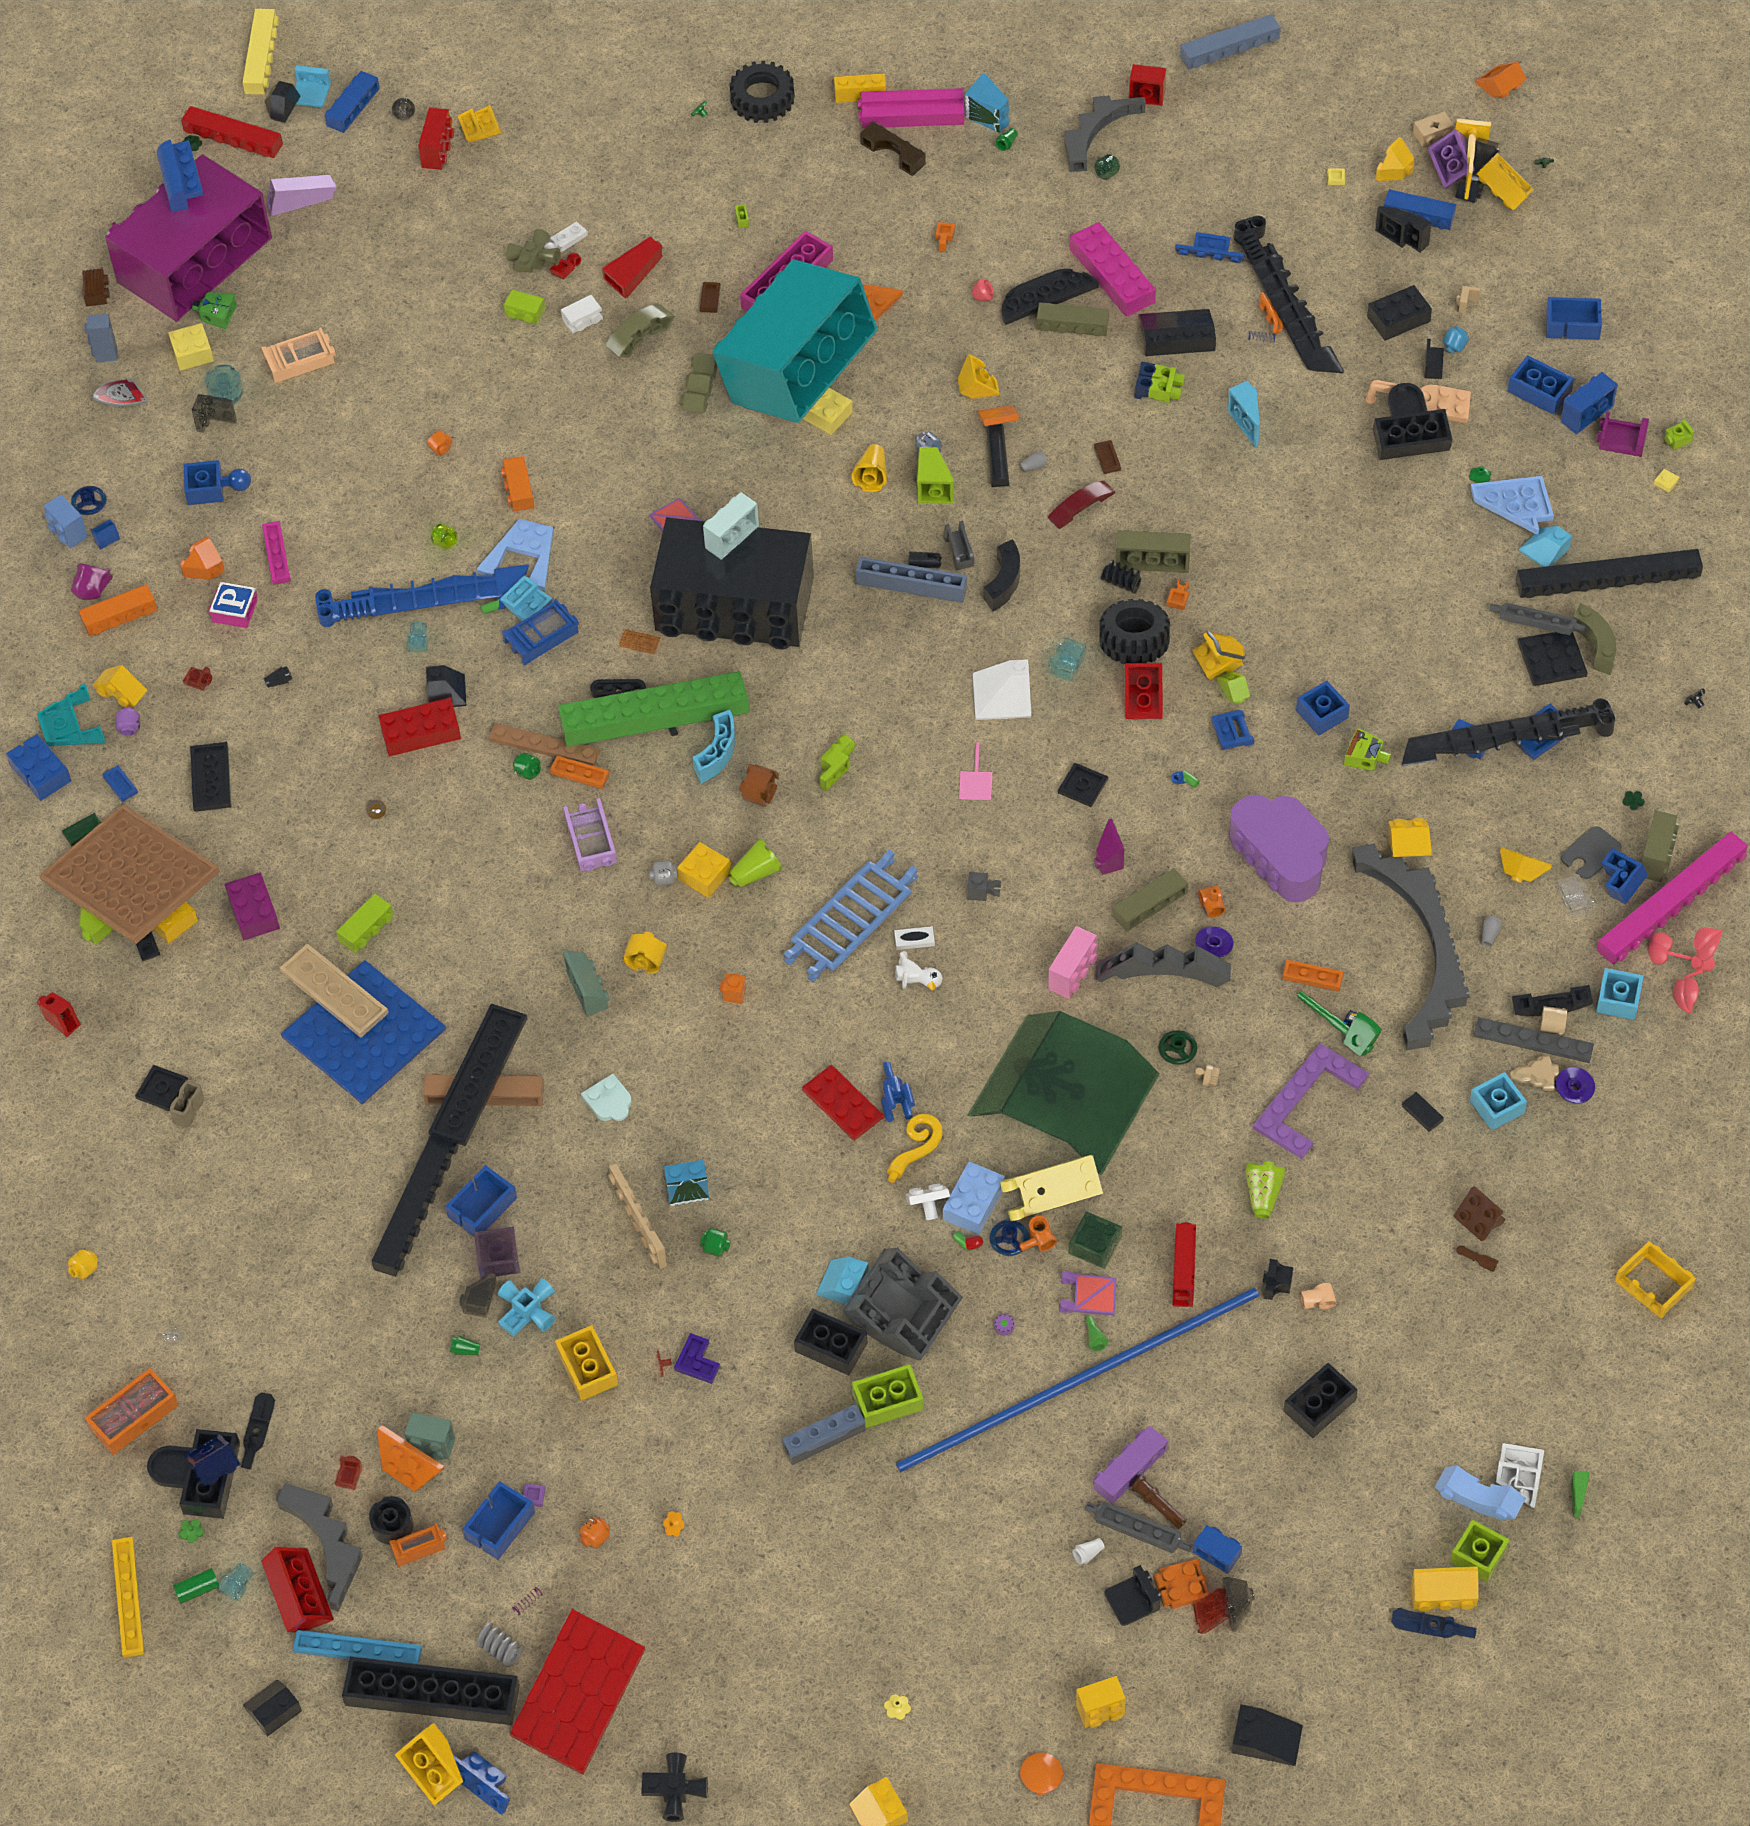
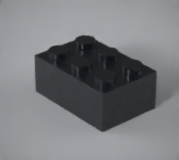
M1412 285L1369 303L1367 317L1384 341L1431 322L1432 308L1416 286Z
M812 1308L794 1340V1348L796 1353L850 1376L868 1343L867 1332Z
M1327 1363L1285 1400L1283 1412L1309 1436L1314 1438L1356 1401L1358 1389L1330 1363Z

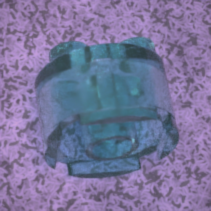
M218 365L211 372L210 370L207 372L205 383L211 402L223 406L237 404L243 395L240 373L231 365Z

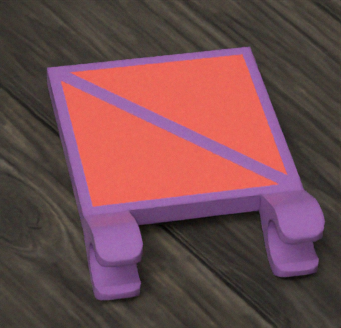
M680 498L649 514L662 531L666 517L702 521L697 518Z
M1063 1271L1061 1283H1075L1074 1302L1061 1300L1060 1312L1101 1315L1115 1314L1116 1278L1081 1275Z

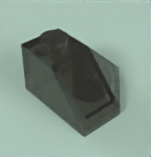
M1223 1577L1221 1595L1231 1631L1236 1632L1250 1611L1255 1596L1253 1589L1248 1587L1247 1581Z

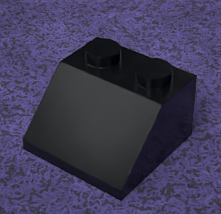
M275 1680L243 1704V1707L267 1737L302 1711L299 1701L287 1686L279 1680Z

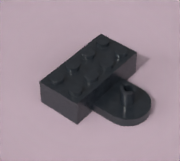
M1400 383L1395 385L1390 390L1388 396L1391 416L1375 418L1373 433L1379 459L1385 460L1450 451L1453 439L1446 410L1428 411L1422 390L1414 384Z
M196 1429L192 1448L168 1445L156 1449L150 1455L147 1462L149 1476L154 1483L160 1486L183 1488L179 1503L183 1515L224 1519L240 1448L238 1435L231 1432Z

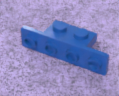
M1196 232L1194 246L1175 245V250L1180 255L1187 256L1191 253L1196 254L1195 256L1199 258H1206V256H1212L1215 260L1226 258L1234 263H1240V261L1245 260V254L1229 252L1231 237Z
M475 1751L462 1761L453 1755L463 1780L461 1784L498 1813L504 1814L510 1798L497 1788L505 1782L507 1776Z

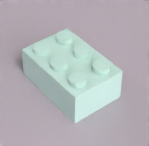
M742 492L736 497L731 498L725 507L720 508L715 516L704 523L705 548L721 560L759 527L757 503Z

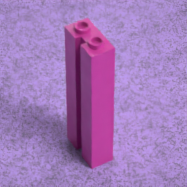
M963 88L861 92V99H858V109H862V112H858L862 128H866L873 121L884 128L964 125Z

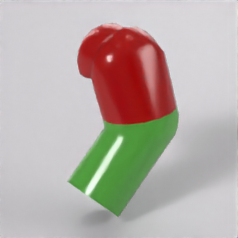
M957 1231L952 1237L965 1250L977 1249L983 1244L981 1236L965 1237L960 1231Z

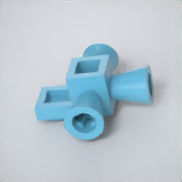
M543 1278L539 1280L532 1292L526 1287L519 1291L511 1280L505 1282L499 1289L498 1296L511 1302L512 1309L499 1321V1326L514 1337L533 1320L542 1332H546L553 1325L555 1316L542 1310L540 1302L555 1293L553 1287Z

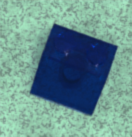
M220 1434L184 1455L185 1460L204 1486L214 1484L218 1481L219 1477L234 1472L237 1469L236 1467L241 1465L231 1445Z

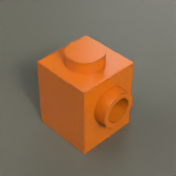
M726 973L725 980H722L720 984L723 1001L743 1003L746 992L745 976L736 973Z

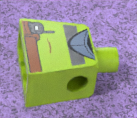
M1357 728L1345 754L1344 765L1374 771L1378 762L1388 765L1392 754L1383 752L1384 741Z

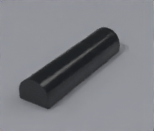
M1002 423L989 425L986 427L991 487L1009 486L1004 425Z

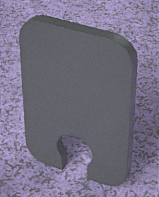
M1595 826L1563 852L1561 861L1569 867L1575 859L1584 860L1586 865L1583 868H1579L1576 874L1583 879H1589L1603 868L1601 862L1609 851L1613 848L1620 852L1622 845L1601 827Z

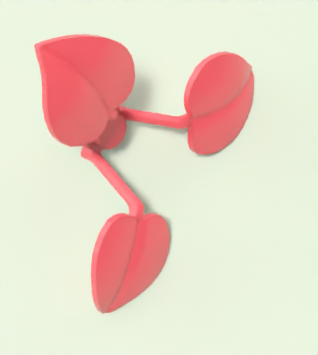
M1708 927L1699 929L1694 938V947L1697 949L1695 957L1671 952L1670 949L1673 942L1671 937L1665 933H1655L1650 937L1648 953L1653 963L1658 965L1664 964L1669 954L1691 960L1692 967L1697 970L1686 975L1684 980H1677L1673 988L1675 1002L1687 1013H1692L1699 992L1698 983L1690 977L1703 974V971L1713 970L1715 961L1712 956L1718 947L1723 930Z

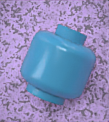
M1458 326L1449 328L1443 338V343L1446 345L1445 349L1451 353L1455 351L1462 352L1469 341L1468 332Z

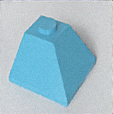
M1559 526L1541 527L1539 534H1534L1519 548V551L1542 567L1552 566L1570 549L1572 535Z

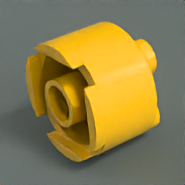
M645 931L643 934H632L624 952L623 961L634 971H638V968L645 969L647 974H655L661 967L667 944L655 938L654 934Z

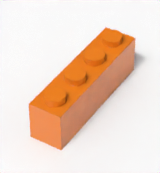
M146 584L81 609L79 614L88 635L92 636L98 635L110 628H116L128 621H134L141 616L150 615L157 611V606Z

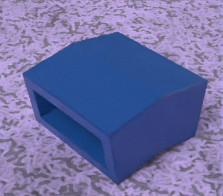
M111 520L91 529L94 541L100 550L120 539L117 528Z

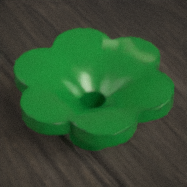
M703 101L691 113V116L700 114L702 117H705L708 113L704 109L707 101Z
M1479 466L1470 470L1469 479L1475 483L1490 481L1491 472L1486 470L1485 467Z

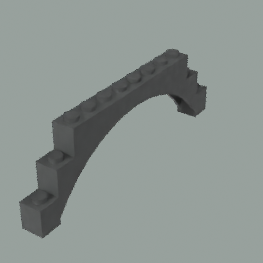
M1375 844L1353 847L1351 858L1356 873L1362 872L1398 893L1419 916L1431 940L1435 958V978L1432 989L1419 1013L1409 1024H1404L1402 1033L1407 1050L1430 1047L1431 1039H1434L1432 1029L1448 1026L1449 1019L1452 1018L1450 1008L1466 1006L1467 998H1470L1469 989L1464 986V972L1459 969V956L1454 952V939L1449 936L1450 926L1444 919L1445 909L1444 906H1440V892L1435 889L1434 874L1431 875L1429 868L1409 871L1407 862L1404 863L1403 857L1382 859L1380 850L1377 851Z

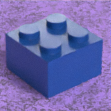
M1328 680L1297 698L1296 711L1318 736L1349 718L1350 705Z

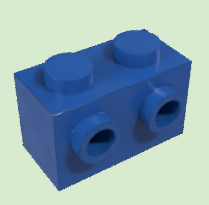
M1206 1525L1193 1543L1192 1553L1228 1574L1240 1558L1242 1546L1236 1539L1223 1535L1218 1528Z

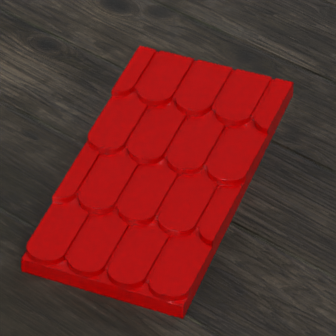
M572 1609L525 1700L523 1708L512 1726L510 1736L583 1775L646 1650L645 1646Z

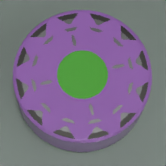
M1008 1314L997 1316L994 1321L995 1331L1000 1335L1011 1334L1014 1330V1319Z

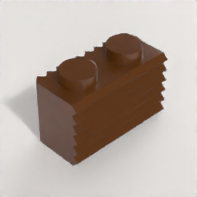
M103 268L83 270V293L86 307L107 304V298H110L109 288H106V285H109L108 274H104Z

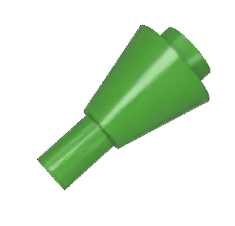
M1092 1316L1087 1317L1085 1320L1089 1328V1348L1093 1351H1101L1105 1349L1109 1341L1098 1326H1096L1094 1318Z

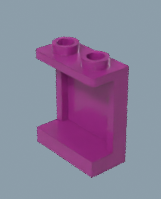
M1606 412L1605 418H1601L1600 428L1603 430L1598 432L1597 442L1600 443L1599 449L1642 457L1649 419L1642 418L1641 424L1610 419V412Z

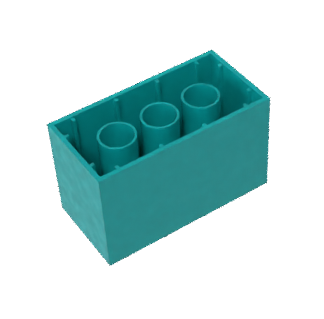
M792 259L783 271L777 273L774 281L765 292L757 296L754 304L745 315L737 319L734 327L725 338L716 343L712 353L733 404L799 423L878 331L860 277Z

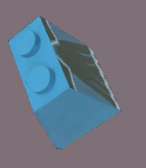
M982 73L965 93V117L998 133L1008 127L1010 122L1009 99L985 73Z
M704 1160L664 1166L670 1206L709 1200Z

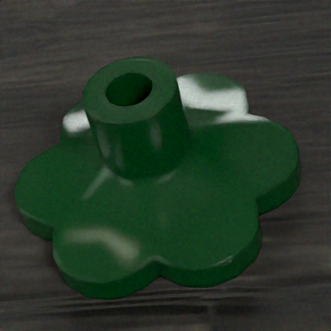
M189 135L184 138V141L189 140L192 151H197L202 145V141L199 140L198 136Z

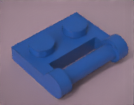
M1243 710L1211 717L1222 750L1254 744V738L1250 735L1244 720L1245 714ZM1233 720L1238 722L1243 737L1238 736Z

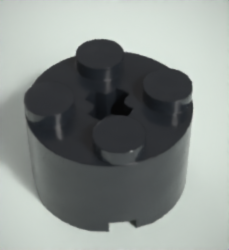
M395 1496L382 1498L383 1500L378 1503L376 1502L369 1512V1521L375 1538L387 1545H390V1540H397L410 1535L414 1525L410 1508L403 1499Z

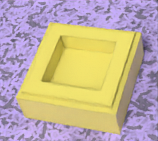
M1327 169L1328 185H1345V169Z

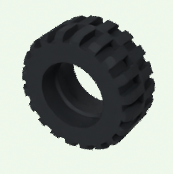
M1143 599L1118 601L1117 604L1114 603L1109 609L1107 608L1100 618V647L1113 661H1120L1124 665L1126 663H1152L1157 658L1163 656L1169 647L1170 619L1159 605H1154L1151 601L1146 602ZM1130 631H1139L1140 633H1130Z

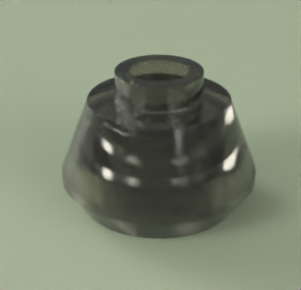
M399 98L392 105V113L398 120L406 121L414 115L415 106L410 99Z

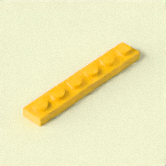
M133 1537L112 1540L122 1656L123 1658L145 1655Z

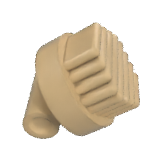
M1207 1064L1206 1071L1199 1067L1195 1071V1078L1204 1079L1202 1086L1216 1087L1220 1068Z

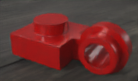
M574 252L567 256V260L560 259L558 265H553L550 268L551 274L564 280L575 269V266L580 265V255Z

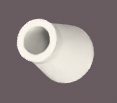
M1097 1538L1096 1540L1076 1545L1072 1554L1078 1564H1087L1100 1551L1104 1550L1105 1546L1102 1540Z

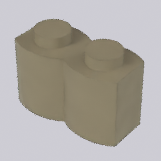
M187 1080L181 1086L179 1096L175 1098L170 1106V1113L174 1124L187 1128L193 1122L195 1112L202 1106L204 1101L200 1084Z

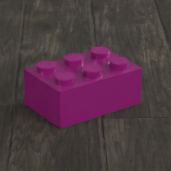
M261 872L224 884L243 941L280 929Z

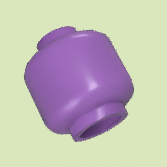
M124 707L116 713V730L122 735H134L140 729V714L133 710V708Z

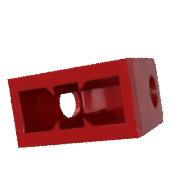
M54 992L47 996L43 995L37 1000V1004L46 1021L64 1036L68 1037L81 1025L71 1003Z

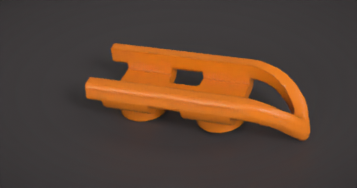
M1262 292L1260 293L1261 302L1258 305L1263 312H1267L1265 318L1269 324L1274 323L1272 334H1278L1283 329V323L1270 299H1267Z

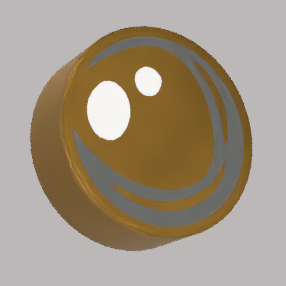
M381 800L369 802L367 805L368 815L373 819L382 818L386 814L384 802Z

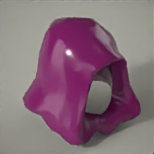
M82 563L78 564L71 592L82 600L100 598L106 585L113 578V575L110 574L111 570Z

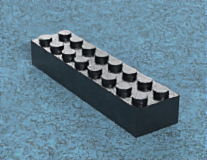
M350 1656L342 1698L345 1706L513 1725L520 1684L518 1676Z

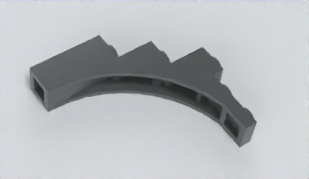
M1110 95L1093 97V113L1079 114V129L1065 131V147L1070 172L1087 171V152L1094 137L1105 126L1121 117L1145 113V97L1111 100Z

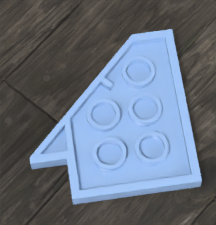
M1542 476L1471 484L1470 489L1475 503L1534 534H1539L1537 522L1553 521L1554 514Z

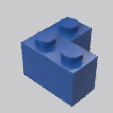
M1613 848L1601 862L1606 874L1611 876L1605 885L1609 895L1626 905L1648 876L1643 864Z

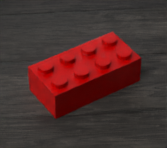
M451 697L378 715L389 757L461 739Z

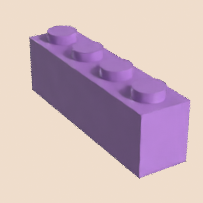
M1151 1426L1146 1430L1142 1429L1137 1434L1136 1440L1132 1444L1128 1443L1123 1448L1122 1454L1118 1458L1114 1457L1109 1462L1108 1468L1104 1472L1100 1471L1094 1478V1490L1112 1505L1168 1450V1440Z

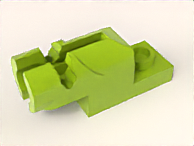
M842 734L837 739L838 744H832L821 756V768L825 771L820 775V788L824 791H827L850 768L849 756L856 749L854 747L856 744L845 734Z

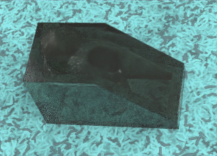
M491 1273L466 1287L465 1294H461L459 1301L463 1314L487 1318L497 1285L495 1274Z

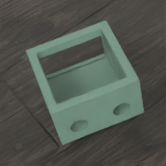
M411 1413L405 1438L408 1443L433 1459L449 1460L455 1441V1434L451 1420Z

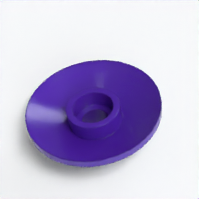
M1205 927L1197 933L1195 938L1196 947L1198 946L1219 958L1228 955L1234 945L1230 933L1220 927Z
M1569 1067L1558 1075L1556 1089L1559 1095L1567 1102L1582 1104L1592 1098L1595 1092V1082L1586 1070L1578 1067ZM1571 1086L1576 1087L1577 1090H1573Z

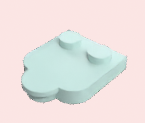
M614 1074L581 1093L582 1099L597 1118L602 1121L611 1119L622 1121L629 1114L628 1108L632 1104L631 1095Z

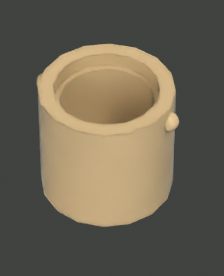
M1544 1006L1540 1031L1564 1035L1567 1009Z

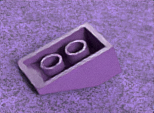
M1456 129L1428 147V151L1445 189L1467 175L1468 141Z

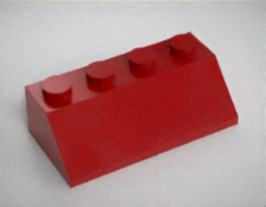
M274 1547L261 1562L287 1632L297 1633V1630L308 1631L333 1621L334 1618L308 1549Z

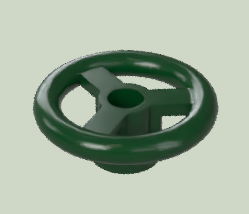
M1175 1030L1166 1033L1161 1038L1158 1049L1165 1061L1175 1065H1182L1190 1062L1195 1057L1198 1046L1191 1034ZM1169 1038H1171L1170 1044H1165L1166 1041ZM1186 1040H1189L1192 1046V1050L1189 1055H1187L1184 1051L1186 1047ZM1165 1051H1174L1182 1059L1172 1058Z

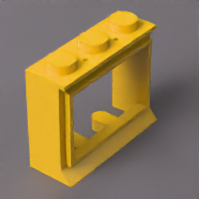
M1650 1241L1617 1271L1615 1278L1617 1284L1661 1319L1693 1289L1696 1278L1690 1271L1682 1268L1674 1258L1667 1256L1659 1246L1652 1244ZM1645 1258L1681 1286L1663 1306L1655 1300V1295L1652 1292L1646 1293L1639 1287L1640 1283L1636 1279L1631 1281L1626 1277Z

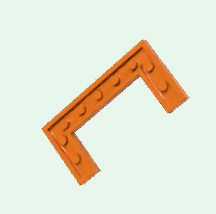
M1096 1764L1089 1826H1111L1115 1789L1201 1800L1199 1826H1221L1225 1789L1224 1779Z

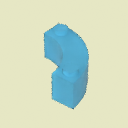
M730 710L713 716L715 738L712 744L698 755L692 757L693 768L700 783H704L719 774L733 755L735 729Z

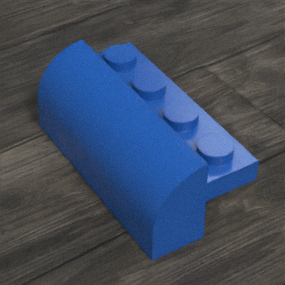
M167 140L158 147L156 154L172 213L189 209L186 199L203 196V191L189 140L172 144L171 140Z

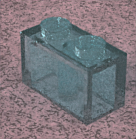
M1066 637L1064 642L1058 645L1056 656L1050 659L1049 667L1050 675L1071 682L1086 656V645Z

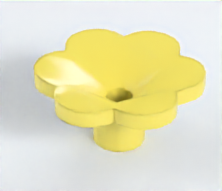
M892 1695L890 1700L884 1704L889 1718L896 1717L898 1720H902L905 1718V1714L911 1711L908 1698L905 1696Z

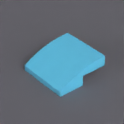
M525 575L500 598V601L522 621L553 603V599L538 588V584Z

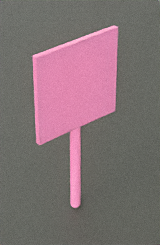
M976 742L975 772L960 771L959 799L991 800L992 772H978L979 742Z

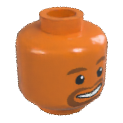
M592 1517L579 1529L581 1535L579 1540L586 1548L591 1546L597 1549L610 1537V1527L602 1518Z

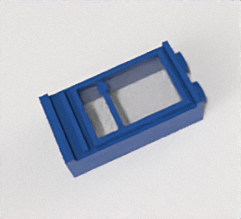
M555 599L553 603L508 630L502 631L503 642L505 644L510 642L513 653L519 652L523 665H526L577 634L579 622L574 615L571 616L567 607L563 603L560 604Z

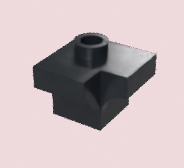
M1270 1259L1268 1271L1264 1270L1263 1282L1266 1283L1264 1299L1272 1300L1278 1293L1290 1294L1293 1267L1282 1265L1278 1260Z

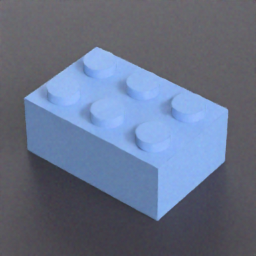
M969 1161L943 1208V1220L979 1235L1002 1194L1000 1182L1005 1180V1176Z

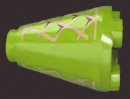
M1264 1161L1263 1165L1246 1163L1245 1174L1254 1217L1270 1218L1285 1177V1168L1276 1167L1275 1163L1270 1161Z

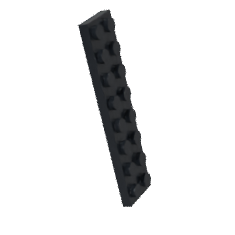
M490 1004L429 1129V1135L459 1145H467L528 1019L527 1014Z

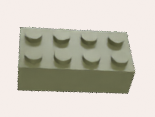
M1118 530L1116 565L1120 562L1121 569L1127 565V570L1134 568V570L1189 573L1191 534Z

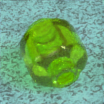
M440 523L433 528L431 541L434 545L446 550L452 548L457 543L458 535L454 528L444 523Z

